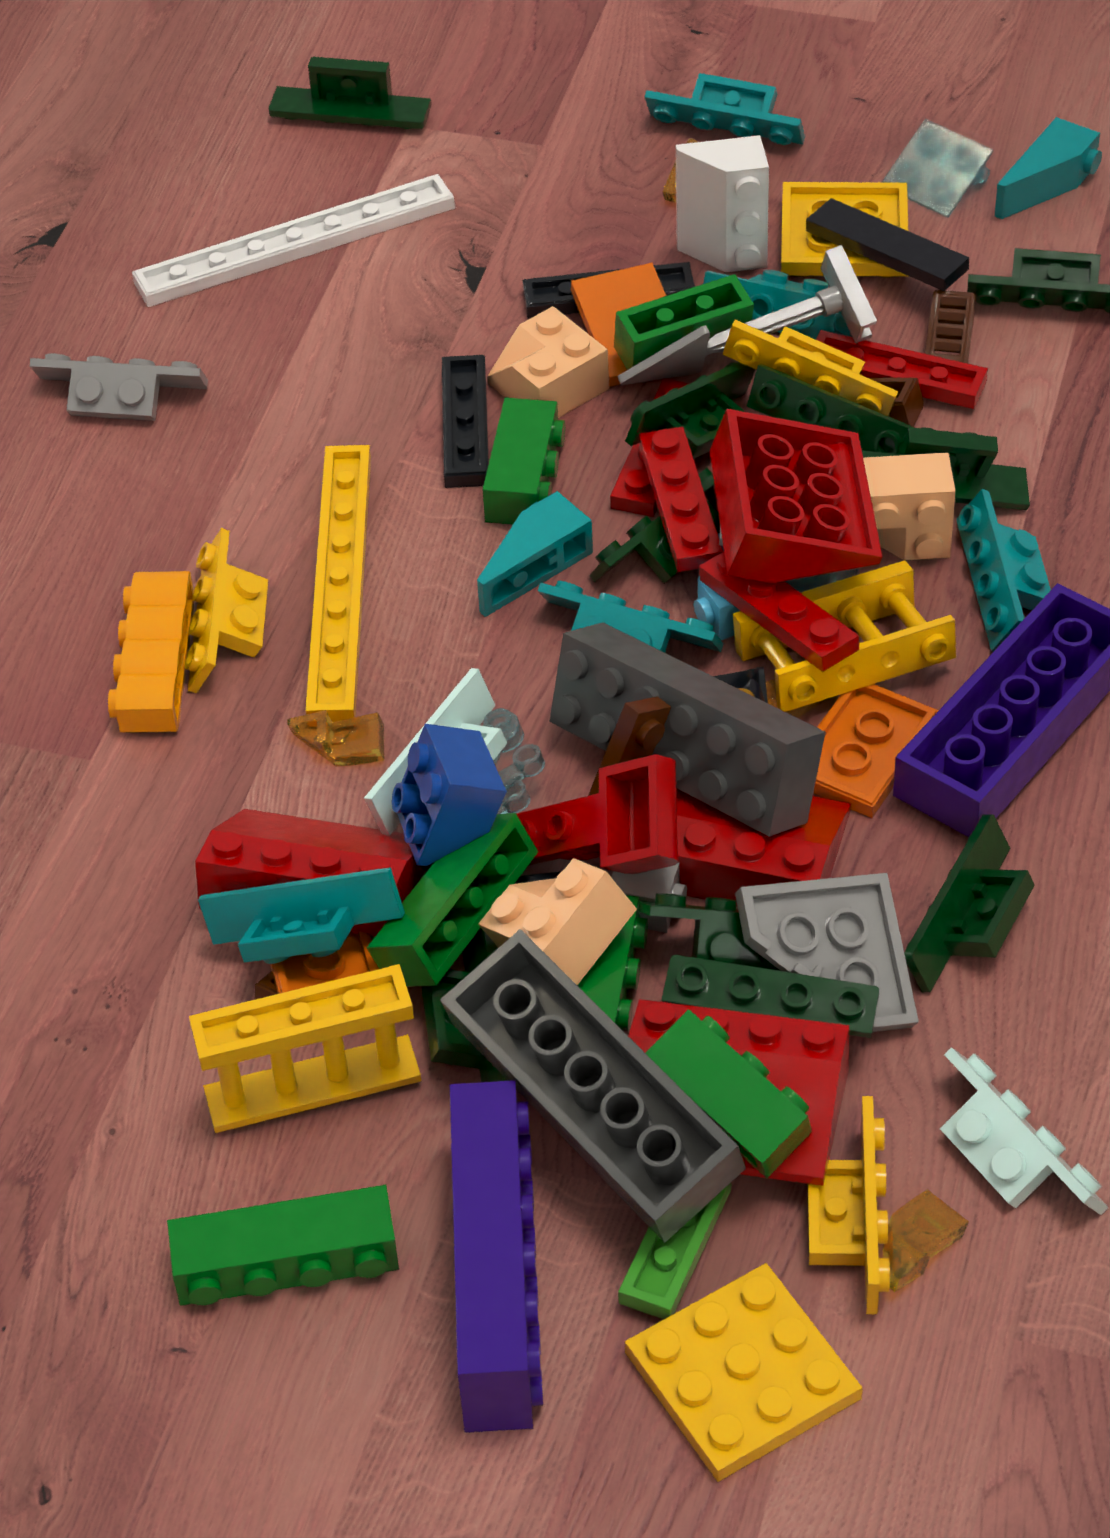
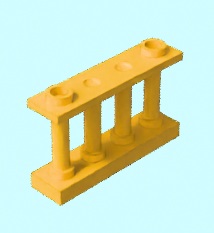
M906 560L800 592L848 628L853 627L864 641L859 643V651L823 672L807 660L795 663L785 649L788 647L786 644L742 611L733 613L735 649L742 661L761 655L768 657L776 668L774 673L777 708L784 712L956 658L955 619L952 615L926 622L915 608L913 569ZM896 614L907 627L906 629L883 636L872 621Z
M400 964L190 1015L189 1021L201 1070L205 1071L213 1068L218 1070L220 1081L203 1085L215 1133L421 1082L420 1070L409 1035L396 1036L395 1023L414 1019L413 1005ZM374 1029L375 1043L345 1050L343 1036ZM322 1042L323 1056L293 1063L291 1049ZM270 1054L271 1069L243 1076L240 1075L238 1062Z

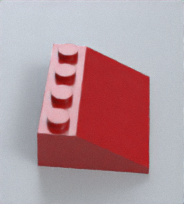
M726 409L710 448V457L727 575L746 580L776 583L880 564L882 552L859 434Z
M676 788L678 863L680 884L687 886L686 896L706 900V897L736 900L735 893L741 887L827 879L831 877L850 815L851 803L813 796L807 823L769 837Z
M243 809L213 828L195 860L198 899L201 895L391 867L401 902H403L420 881L425 866L416 864L411 848L405 842L404 833L392 832L389 836L383 835L380 829ZM388 920L356 924L350 933L359 934V931L375 937Z
M639 999L628 1037L645 1053L689 1009L700 1020H703L706 1016L714 1019L730 1036V1039L726 1042L740 1055L745 1051L752 1053L768 1069L770 1074L766 1079L780 1091L786 1086L791 1088L806 1102L810 1108L806 1114L809 1117L812 1132L768 1178L824 1186L849 1072L850 1025ZM742 1157L746 1169L740 1175L766 1178Z

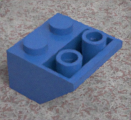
M424 724L418 742H414L409 749L408 767L402 782L397 783L394 787L391 802L392 809L397 813L403 828L405 842L409 844L416 864L428 866L490 832L507 791L480 731Z

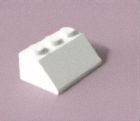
M760 135L676 145V233L678 251L724 272L767 268L769 165Z

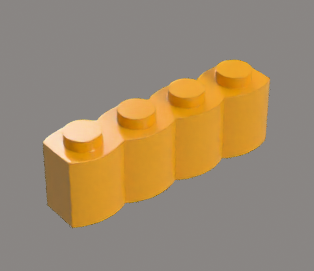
M190 571L134 572L131 586L124 587L123 606L127 619L120 620L118 625L119 646L122 648V654H115L113 660V675L117 688L110 689L108 694L110 718H117L120 732L178 731L181 715V696L185 683V660L190 642L189 626L194 611V601L192 600L194 590Z

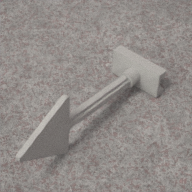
M840 245L826 250L821 265V270L829 288L816 292L815 297L744 324L767 334H772L783 330L785 326L791 327L820 315L827 317L841 311L856 344L872 337L869 327L875 325L877 319L844 248ZM704 325L618 375L621 385L698 374L703 369L704 360L707 355L723 352L731 328L719 332L709 339L710 332L707 326Z

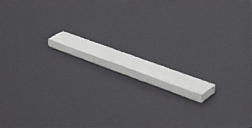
M438 174L135 270L132 272L133 281L147 307H151L455 209L454 196Z

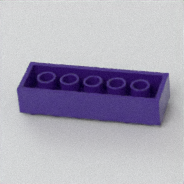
M1057 583L895 757L893 796L967 837L973 833L983 814H993L997 818L1110 691V609Z
M516 1080L450 1084L457 1370L464 1432L533 1429L532 1406H543V1384L540 1362L541 1341L538 1319L539 1299L528 1102H517Z

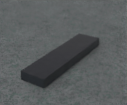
M832 198L806 219L807 232L839 246L842 245L843 248L941 291L948 289L969 270V257Z
M690 262L654 265L666 296L695 287ZM621 269L522 280L527 318H532L552 306L564 315L580 313L571 292V281Z
M485 355L442 357L445 488L483 486L489 465Z

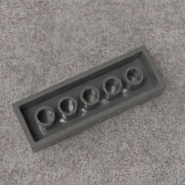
M603 622L563 633L549 722L606 751L624 704L658 696L671 706V710L664 724V735L656 745L652 755L658 754L676 761L677 789L769 837L808 822L825 731Z
M521 929L440 999L452 1024L507 1081L516 1080V1090L664 1243L746 1169L738 1145Z

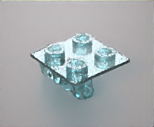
M925 119L882 182L907 183L908 199L949 218L971 184L976 185L978 182L984 184L988 180L990 169L986 167V162L994 151Z

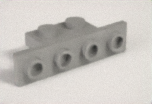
M50 353L45 355V359L30 358L29 364L30 368L41 379L70 381L66 411L71 416L156 421L160 386L194 389L208 388V379L203 371L197 368L196 364L186 361H174L171 363V366H157L150 360L139 358L130 359L129 364L113 363L111 359L101 356H89L87 361H74L66 355Z

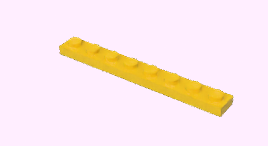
M370 445L325 446L305 710L307 723L355 722L371 467Z

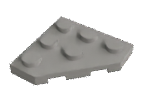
M887 873L741 887L735 893L745 944L779 970L877 986L879 988V999L873 1032L912 1028L919 1022Z

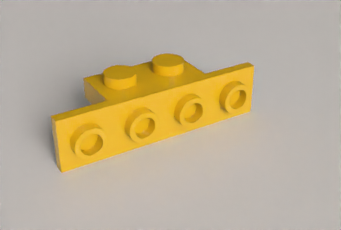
M735 320L722 355L756 370L758 365H766L886 416H889L898 391L860 375L865 361L786 326L783 328L779 338H776Z
M223 528L220 529L211 544L208 542L203 544L196 562V567L201 569V576L195 585L192 600L197 602V610L190 622L189 635L194 636L185 660V669L190 671L188 691L194 693L198 692L216 666L218 645L255 658L263 644L268 579L226 564L230 531Z
M862 1096L860 1126L861 1160H829L824 1186L807 1184L809 1265L865 1266L866 1314H878L879 1292H889L890 1290L889 1258H879L878 1244H888L887 1210H877V1197H886V1164L875 1163V1151H884L885 1125L884 1118H874L873 1096Z

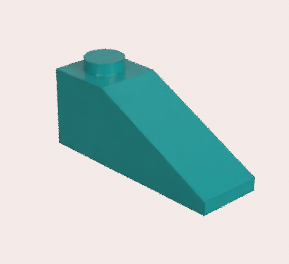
M1056 117L997 183L994 217L1004 219L1078 188L1089 174L1093 175L1100 165L1102 159V152L1098 150L1100 132Z
M558 491L541 501L535 502L529 508L522 511L477 579L479 612L484 617H487L540 585V582L547 581L592 554V520Z

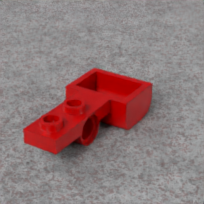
M654 754L599 768V793L516 813L538 850L537 855L529 865L555 859L572 860L574 858L577 860H589L600 856V868L624 874H638L674 866L678 863L676 761L669 757Z

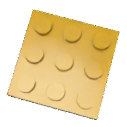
M783 182L781 272L801 277L824 276L821 265L825 252L839 245L807 232L806 219L831 198L908 231L907 183ZM844 248L856 276H907Z
M767 1263L625 1341V1354L717 1482L862 1399L863 1387Z

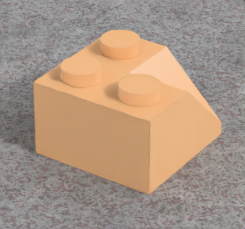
M552 306L517 327L488 374L487 383L505 398L557 401L559 418L609 389L608 349Z
M932 453L863 458L880 547L903 560L950 558L956 491L949 454Z
M573 858L567 867L559 873L557 878L509 885L503 894L494 901L491 909L478 925L498 948L521 929L578 985L637 908L607 871Z

